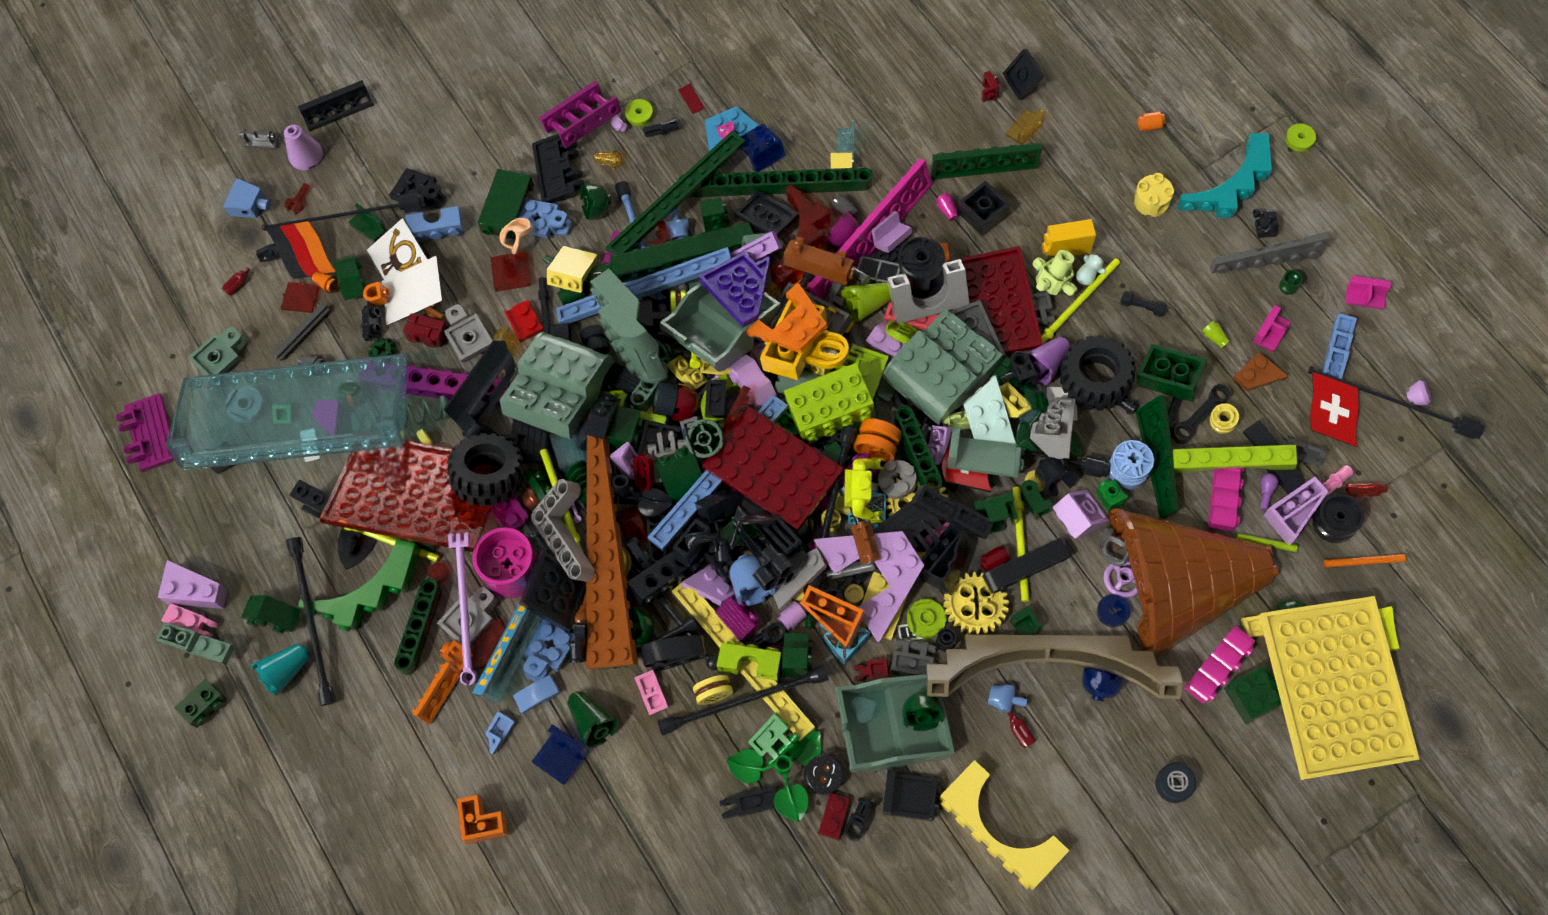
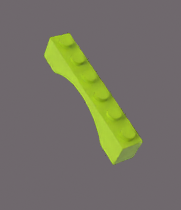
M1296 445L1173 449V463L1175 473H1195L1226 468L1292 470L1297 466Z

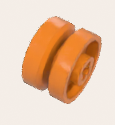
M870 418L864 419L859 428L860 435L856 437L853 446L854 450L860 455L866 452L871 458H884L881 462L893 461L897 452L896 446L900 443L902 432L896 426L886 421Z

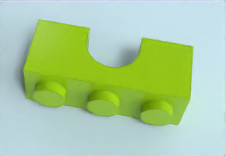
M734 641L721 642L717 669L721 672L738 674L740 665L747 660H752L758 664V678L778 681L782 654L778 652V649L770 647L765 650L758 649V646L752 644L740 646L739 643Z

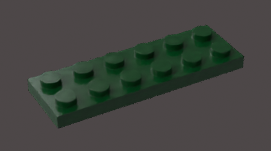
M1041 143L1009 145L1006 147L995 146L988 149L977 148L969 151L958 150L951 153L940 152L933 154L931 179L937 180L1038 169L1042 151Z

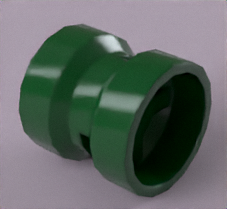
M1296 270L1287 271L1280 281V291L1286 295L1295 294L1303 280L1301 273Z

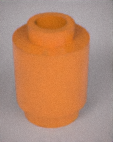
M1160 111L1142 114V116L1137 118L1138 128L1140 131L1144 130V132L1162 129L1165 124V116Z

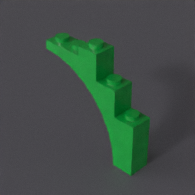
M396 540L393 550L383 567L359 589L330 600H311L314 616L316 613L323 614V618L333 620L332 623L338 625V629L350 632V629L358 630L363 610L375 613L376 610L383 611L388 592L400 594L402 591L408 593L421 548L415 543ZM300 599L298 607L304 610L303 600Z

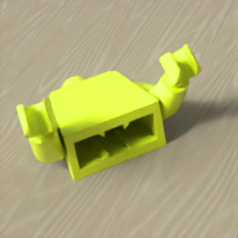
M884 458L855 459L853 461V470L845 469L844 507H852V513L855 517L870 520L871 524L882 523L880 515H883V512H872L865 507L871 500L872 473L866 469L882 470L884 467L880 466V462Z

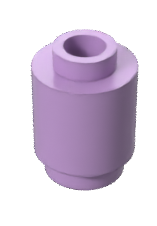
M793 601L777 618L786 630L793 629L807 616V610L800 604V601L798 603Z

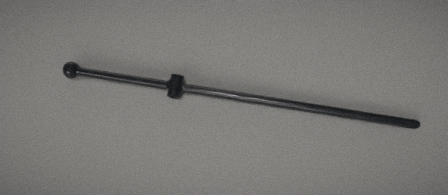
M552 462L557 478L559 480H567ZM578 497L575 502L587 515V504L581 503ZM631 557V569L636 575H638L641 572H643V570ZM647 584L649 587H655L653 584ZM662 594L657 596L656 600L678 626L683 624L684 620ZM685 631V632H684L686 636H694V635H696V634H695L694 632H692V631H690V632ZM705 646L707 654L705 657L706 665L710 670L715 671L717 670L718 656L712 655Z

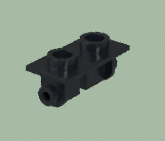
M367 301V305L362 309V323L366 324L362 326V337L365 341H371L372 338L379 340L381 339L380 307Z

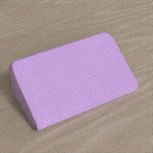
M626 442L613 452L610 458L622 475H625L628 479L635 480L634 458L638 455L631 444Z

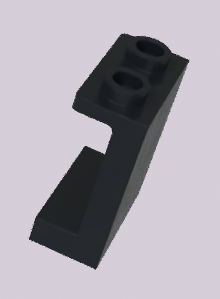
M300 479L289 494L291 498L304 504L301 508L304 512L333 527H336L337 524L331 522L332 516L336 515L342 518L345 510L331 495Z
M888 769L882 814L933 821V816H938L939 804L935 803L936 795H940L941 783L937 782L938 777L933 776V778L902 774L896 773V770Z

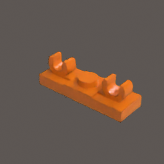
M448 662L440 665L441 670L438 674L435 673L434 676L436 678L430 684L424 697L418 700L420 703L417 708L412 710L414 712L413 715L429 725L462 673Z

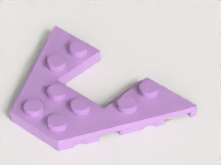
M903 531L874 534L881 559L874 562L890 587L858 608L865 611L866 617L864 621L877 642L881 640L924 567L923 562ZM853 536L814 539L834 574L859 560Z

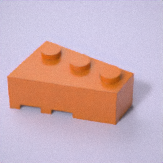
M809 585L800 604L845 648L850 650L866 617L865 611Z

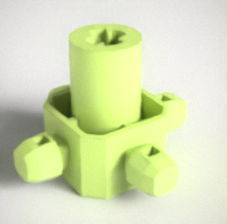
M1060 250L1047 263L1042 258H1036L1032 264L1039 271L1036 276L1037 289L1039 291L1046 290L1051 295H1058L1064 290L1067 295L1073 296L1077 291L1076 286L1072 282L1070 283L1074 276L1072 270L1074 256L1066 250Z

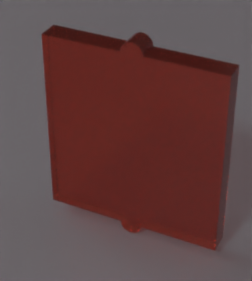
M288 282L286 291L283 294L284 298L281 309L313 313L315 302L318 301L319 285Z

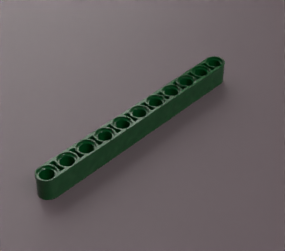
M866 167L714 173L688 198L754 195L758 190L765 195L866 191L872 187L873 173Z

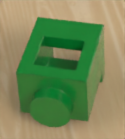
M1106 479L1098 485L1099 488L1096 495L1108 512L1126 503L1128 496L1124 494L1115 479L1112 481Z

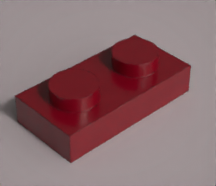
M830 793L818 835L839 840L850 802L849 798Z

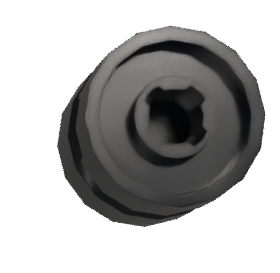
M590 325L580 331L579 336L585 347L603 354L609 353L610 349L600 325Z

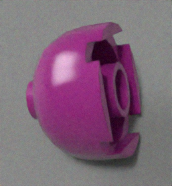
M847 211L843 213L846 215L845 218L840 217L828 232L831 236L824 238L826 242L834 247L841 248L858 228L856 219Z

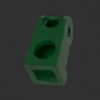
M1026 480L1022 483L1021 497L1035 520L1053 510L1052 502L1050 499L1044 501L1035 481Z

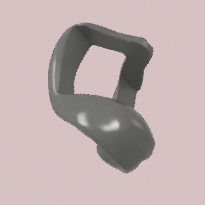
M1104 528L1100 541L1102 555L1109 563L1115 566L1124 565L1129 558L1128 553L1121 560L1112 556L1107 549L1114 542L1127 551L1125 541L1116 537L1114 528Z

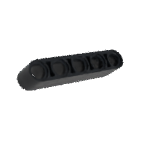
M1062 537L982 575V578L991 594H994L1073 556V553Z

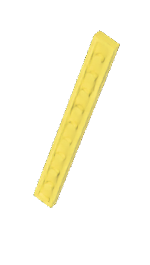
M682 583L672 590L675 597L691 615L693 614L698 624L719 648L721 642L727 643V641H734L739 643L740 646H745L715 614V610L703 597L697 595L698 591L689 587L685 589L681 586ZM747 660L740 665L739 672L756 691L759 692V690L769 689L771 686L778 685L775 680L758 678V664L756 662ZM783 690L782 692L763 697V700L769 707L788 723L792 734L796 732L800 735L799 742L815 729V726Z

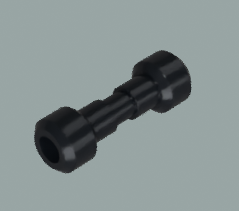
M1129 291L1123 292L1120 301L1121 305L1127 307L1130 305L1145 308V310L1152 311L1158 317L1164 316L1167 304L1164 302L1145 301L1134 296Z

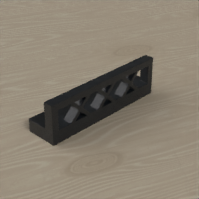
M363 80L299 105L298 109L304 118L308 130L311 132L372 107L374 104ZM367 97L368 102L358 103L359 99ZM344 105H351L350 109L342 110ZM329 111L335 112L331 117L326 116ZM319 118L316 123L310 125V119Z

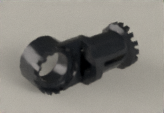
M775 622L761 630V633L754 638H748L747 641L749 644L758 646V649H762L767 645L783 641L786 629L783 624ZM779 627L783 630L780 637L772 636L774 628Z
M574 623V626H576L574 627L575 630H573L575 632V639L567 642V645L570 646L568 662H586L584 645L587 640V624Z
M859 797V804L855 812L851 813L846 824L845 835L850 841H858L862 838L868 824L867 819L872 809L876 807L868 799L865 800V798ZM853 825L858 826L860 829V834L856 837L848 833L849 827Z

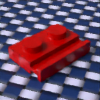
M528 300L511 307L512 309L504 311L520 343L526 338L530 339L540 332H544Z

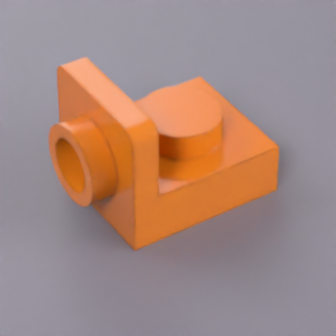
M451 640L450 643L446 641L440 649L442 652L440 657L461 671L464 667L462 646L455 640Z

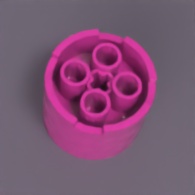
M505 527L493 529L483 535L474 548L472 560L475 571L490 591L502 598H517L523 595L538 556L526 536L518 530Z

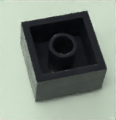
M984 181L959 201L957 212L983 236L1009 215L1011 204L987 181Z

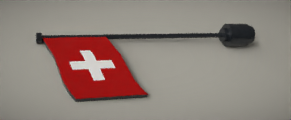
M1312 366L1309 367L1307 372L1312 374L1313 384L1310 410L1311 431L1357 447L1358 390L1452 423L1454 433L1470 439H1480L1485 429V425L1476 419L1461 415L1452 420L1314 370Z
M950 436L942 459V474L945 483L991 493L988 474L947 468L951 443ZM1025 450L1024 452L1025 454L1034 455L1038 457H1049L1047 454L1033 452L1029 450ZM1088 455L1086 459L1082 458L1081 462L1067 459V462L1070 464L1080 465V470H1083L1084 475L1098 478L1102 476L1107 477L1110 462L1105 461V459Z

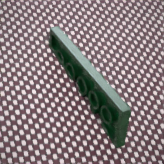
M1162 395L1157 396L1135 412L1142 442L1150 448L1154 457L1150 477L1160 518H1167L1177 513L1179 507L1168 419L1169 407L1166 402V396Z

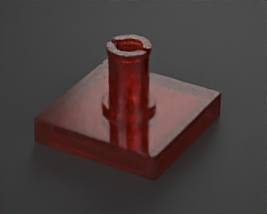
M526 251L518 252L515 255L512 253L491 257L495 292L531 286L528 254Z

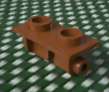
M861 521L857 525L851 526L861 565L881 560L871 522Z

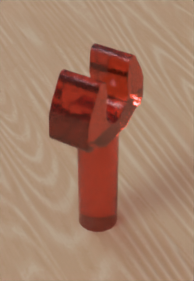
M303 183L295 198L286 199L285 208L288 212L294 205L296 206L293 208V211L296 215L304 209L301 200L310 187L308 184Z

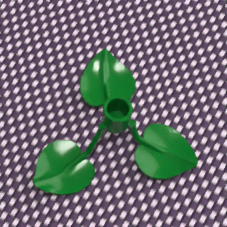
M812 731L803 740L797 741V745L787 752L793 758L780 755L776 758L775 762H771L770 765L762 768L763 757L753 749L742 750L727 758V764L731 773L743 783H756L760 779V771L764 772L771 768H774L778 775L784 776L786 789H780L775 794L774 807L783 817L799 822L806 814L808 795L801 785L789 786L788 774L791 771L792 762L796 759L799 764L806 766L814 757L821 755V733L819 731Z

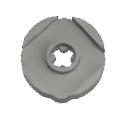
M890 460L885 463L884 468L878 474V484L882 492L892 499L904 498L903 496L908 493L910 495L917 486V476L914 467L908 462L901 460ZM896 476H900L902 481L894 483L893 478Z

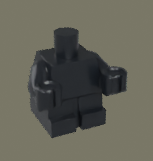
M1254 209L1253 217H1259V219L1255 220L1257 238L1276 237L1279 232L1276 212Z

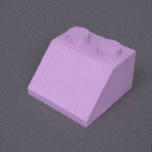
M883 321L875 326L865 341V348L889 356L888 361L890 362L906 344L890 337L885 331L888 322Z
M1088 489L1068 493L1053 506L1056 516L1063 521L1068 533L1075 539L1085 537L1110 521Z

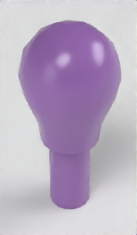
M1272 473L1263 475L1260 480L1261 494L1263 495L1260 509L1264 511L1268 510L1270 498L1278 486V478Z

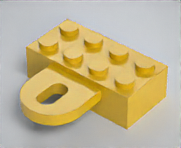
M788 300L776 326L797 307L795 303ZM814 304L825 322H827L825 307ZM825 330L802 353L781 347L778 343L769 341L760 356L764 371L799 380L806 363L825 369L841 366L849 356V346L847 340L842 335ZM824 347H830L840 352L832 355L821 350Z

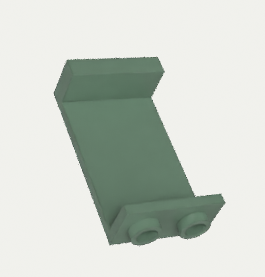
M953 426L947 468L1015 478L1018 476V471L1023 470L1024 459H1020V457L1024 455L1025 448L1016 447L1015 444L959 437L961 427Z

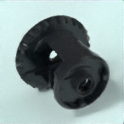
M915 237L906 241L901 246L898 257L893 263L899 264V275L906 273L912 296L919 299L930 298L936 295L944 284L943 264L945 263V252L937 241L928 237Z

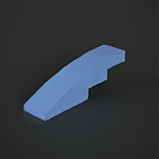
M1337 313L1323 363V373L1342 379L1350 353L1349 348L1357 318Z

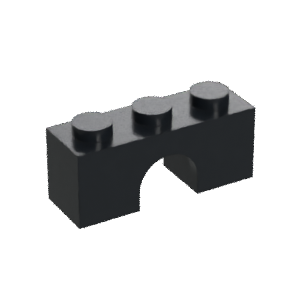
M602 394L589 414L585 435L604 440L608 434L609 426L613 424L621 399L616 398L613 394Z

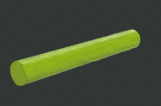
M1241 533L1236 535V539L1265 546L1270 545L1271 548L1297 552L1298 549L1297 544L1289 545L1286 542Z

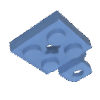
M526 199L519 218L528 219L532 224L533 230L529 234L532 236L548 239L551 232L556 235L565 236L569 234L572 227V222L567 219V213L560 211L561 208L557 204ZM537 216H540V217H541L540 219H537L536 221H534V218H535V217H537Z
M543 619L523 650V655L528 657L523 668L524 672H526V678L536 682L546 677L550 668L558 672L570 653V646L567 645V642L574 640L575 635L571 632H565ZM553 641L555 647L547 649L546 643Z

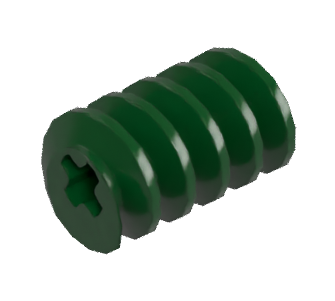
M581 460L573 463L567 469L566 477L569 481L580 485L579 501L587 504V462Z

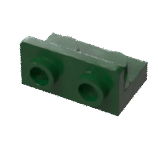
M545 465L540 470L528 469L523 473L540 502L552 489Z

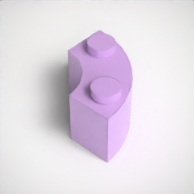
M745 355L728 367L731 372L729 374L731 380L739 385L749 404L753 403L759 408L772 395L777 397L771 381L762 373L756 361L750 356Z

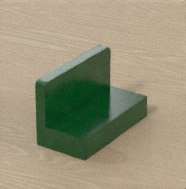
M358 203L354 205L357 210L365 209ZM370 212L356 214L349 221L350 226L373 243L387 232L383 222Z

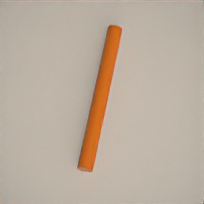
M1405 554L1327 559L1323 560L1324 568L1397 563L1405 562L1406 556Z

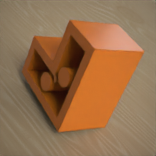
M478 795L457 799L463 842L471 844L508 836L506 815L499 811L485 814L483 799Z

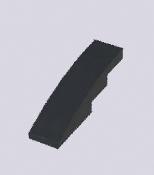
M1260 420L1243 431V434L1253 446L1279 445ZM1296 468L1292 470L1266 469L1268 473L1277 476L1278 484L1288 495L1305 484Z

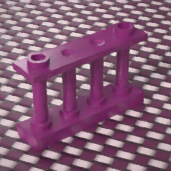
M593 81L540 116L539 120L547 134L554 129L558 131L563 146L567 148L620 113L622 109L616 96L608 101L603 98L599 84ZM595 102L601 104V106L594 110L589 107ZM582 111L587 113V115H585L581 119L576 117V115ZM570 120L573 123L572 125H570L566 129L563 126H561L562 124Z

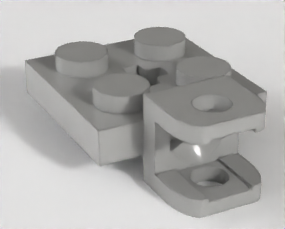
M459 304L445 311L451 327L446 329L444 333L462 363L489 347L492 339L477 314L468 318L464 309ZM470 335L471 337L474 336V338L469 342L465 341L467 339L466 336Z
M485 587L479 588L470 598L467 596L468 616L470 617V645L494 620L489 614L497 606L498 599ZM458 599L437 624L462 645L460 604Z

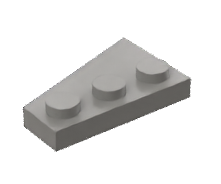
M818 548L806 553L809 558L795 573L794 578L789 584H782L775 588L773 596L779 610L782 611L787 607L786 604L792 598H796L807 584H810L827 568Z

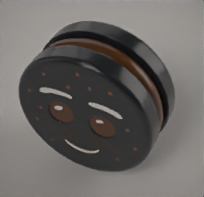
M816 756L805 767V783L816 794H830L837 790L843 782V767L833 756Z

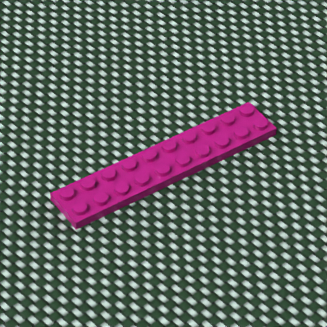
M919 159L911 167L906 175L900 179L898 184L839 249L846 252V258L854 260V267H858L861 256L870 257L877 250L874 246L872 229L894 211L898 212L901 222L932 187V180L925 160ZM816 276L809 283L808 288L812 295L824 300L834 281Z

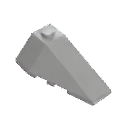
M1056 397L1047 407V412L1041 414L1039 421L1032 424L1030 439L1049 457L1069 459L1076 399Z

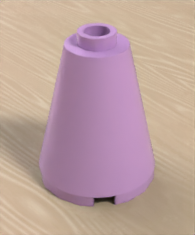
M290 125L284 130L288 160L292 166L299 170H309V167L314 165L316 167L323 158L321 145L298 125Z

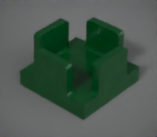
M1012 493L974 502L973 510L989 518V522L993 523L989 534L1004 531L1006 527L1003 520L1009 517L1012 525L1017 523L1018 516L1014 507Z

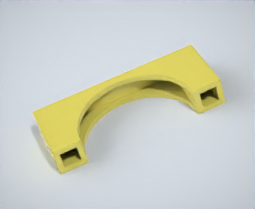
M974 760L940 795V805L948 813L952 811L957 816L955 818L956 821L964 828L967 826L972 831L971 835L979 843L982 841L987 845L988 848L986 850L994 858L998 856L1004 862L1002 864L1009 873L1012 874L1014 872L1019 877L1018 881L1026 889L1030 887L1033 890L1069 850L1054 835L1041 845L1026 849L1012 848L995 840L985 829L978 808L981 788L990 774Z

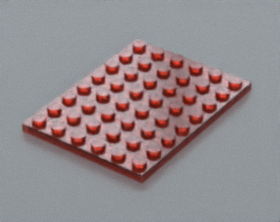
M360 432L320 516V523L448 548V534L453 533L454 541H456V533H461L462 541H464V533L469 532L471 546L464 547V551L473 552L482 535L492 506L480 507L479 504L474 506L469 504L468 501L464 502L459 496L454 494L449 483L447 463L452 449ZM482 465L474 468L472 472L486 475L495 473L501 468L493 465Z

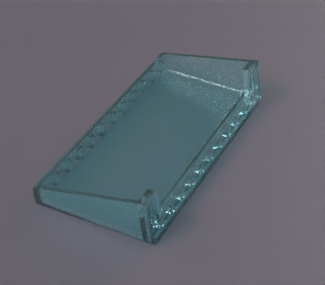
M405 354L183 378L166 447L177 465L188 470L400 447L404 443L407 358Z

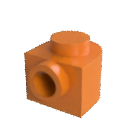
M378 281L367 285L363 291V296L367 301L379 306L388 303L387 297H390V292L386 286Z

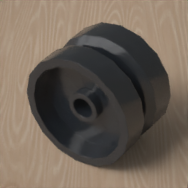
M1333 494L1328 496L1315 510L1312 517V525L1315 532L1323 540L1338 544L1346 542L1361 528L1364 522V510L1354 497L1347 494Z

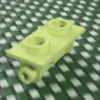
M966 411L951 413L942 422L943 427L953 429V426L961 427L960 430L971 429Z

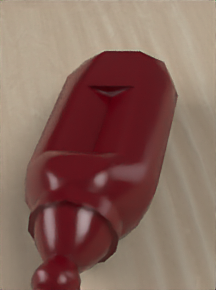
M247 267L246 270L236 272L221 289L229 296L234 294L245 283L250 268Z
M1008 712L1011 731L1020 745L1026 748L1033 744L1035 738L1026 723L1013 715L1012 712Z

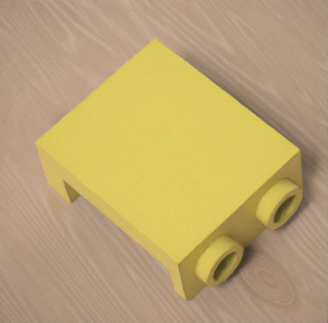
M563 246L547 268V284L581 293L583 281L591 269L597 265V254Z

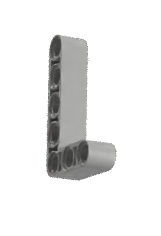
M560 479L534 509L532 522L571 579L588 582L594 576V568L561 520V517L579 497L581 487L576 482Z

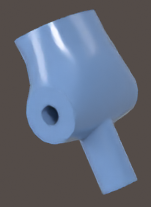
M675 209L671 213L672 221L665 222L670 240H678L689 236L688 219H679L678 209Z
M992 684L988 705L1008 713L1011 712L1013 704L1026 707L1027 699L1016 697V687L1012 685Z

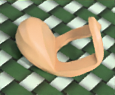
M517 218L511 221L501 230V244L512 249L511 251L514 255L517 254L521 237L532 232V224L525 218ZM510 230L516 234L514 245L505 242L507 233Z

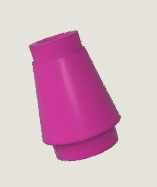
M944 193L936 199V205L949 221L959 216L952 195Z

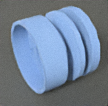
M1128 440L1119 444L1109 461V479L1111 481L1115 479L1121 489L1132 490L1142 486L1154 464V457L1150 448L1136 440Z

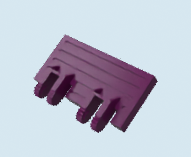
M158 393L124 405L125 411L116 415V420L123 422L118 425V429L122 432L130 430L133 442L123 448L124 453L137 452L127 456L126 462L128 464L139 462V470L143 473L179 460L163 396Z

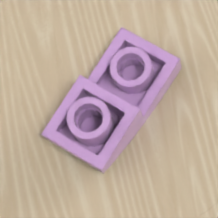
M932 425L930 441L927 446L936 465H939L943 459L952 428Z

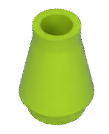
M1212 321L1202 330L1204 336L1217 344L1221 349L1230 342L1219 323L1216 324Z

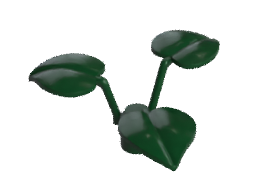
M1026 384V401L1032 409L1037 410V414L1030 423L1023 421L1019 424L1015 441L1016 447L1037 452L1041 448L1030 439L1032 424L1039 418L1042 412H1047L1049 402L1046 395L1038 387ZM1072 430L1070 453L1077 457H1083L1081 440Z

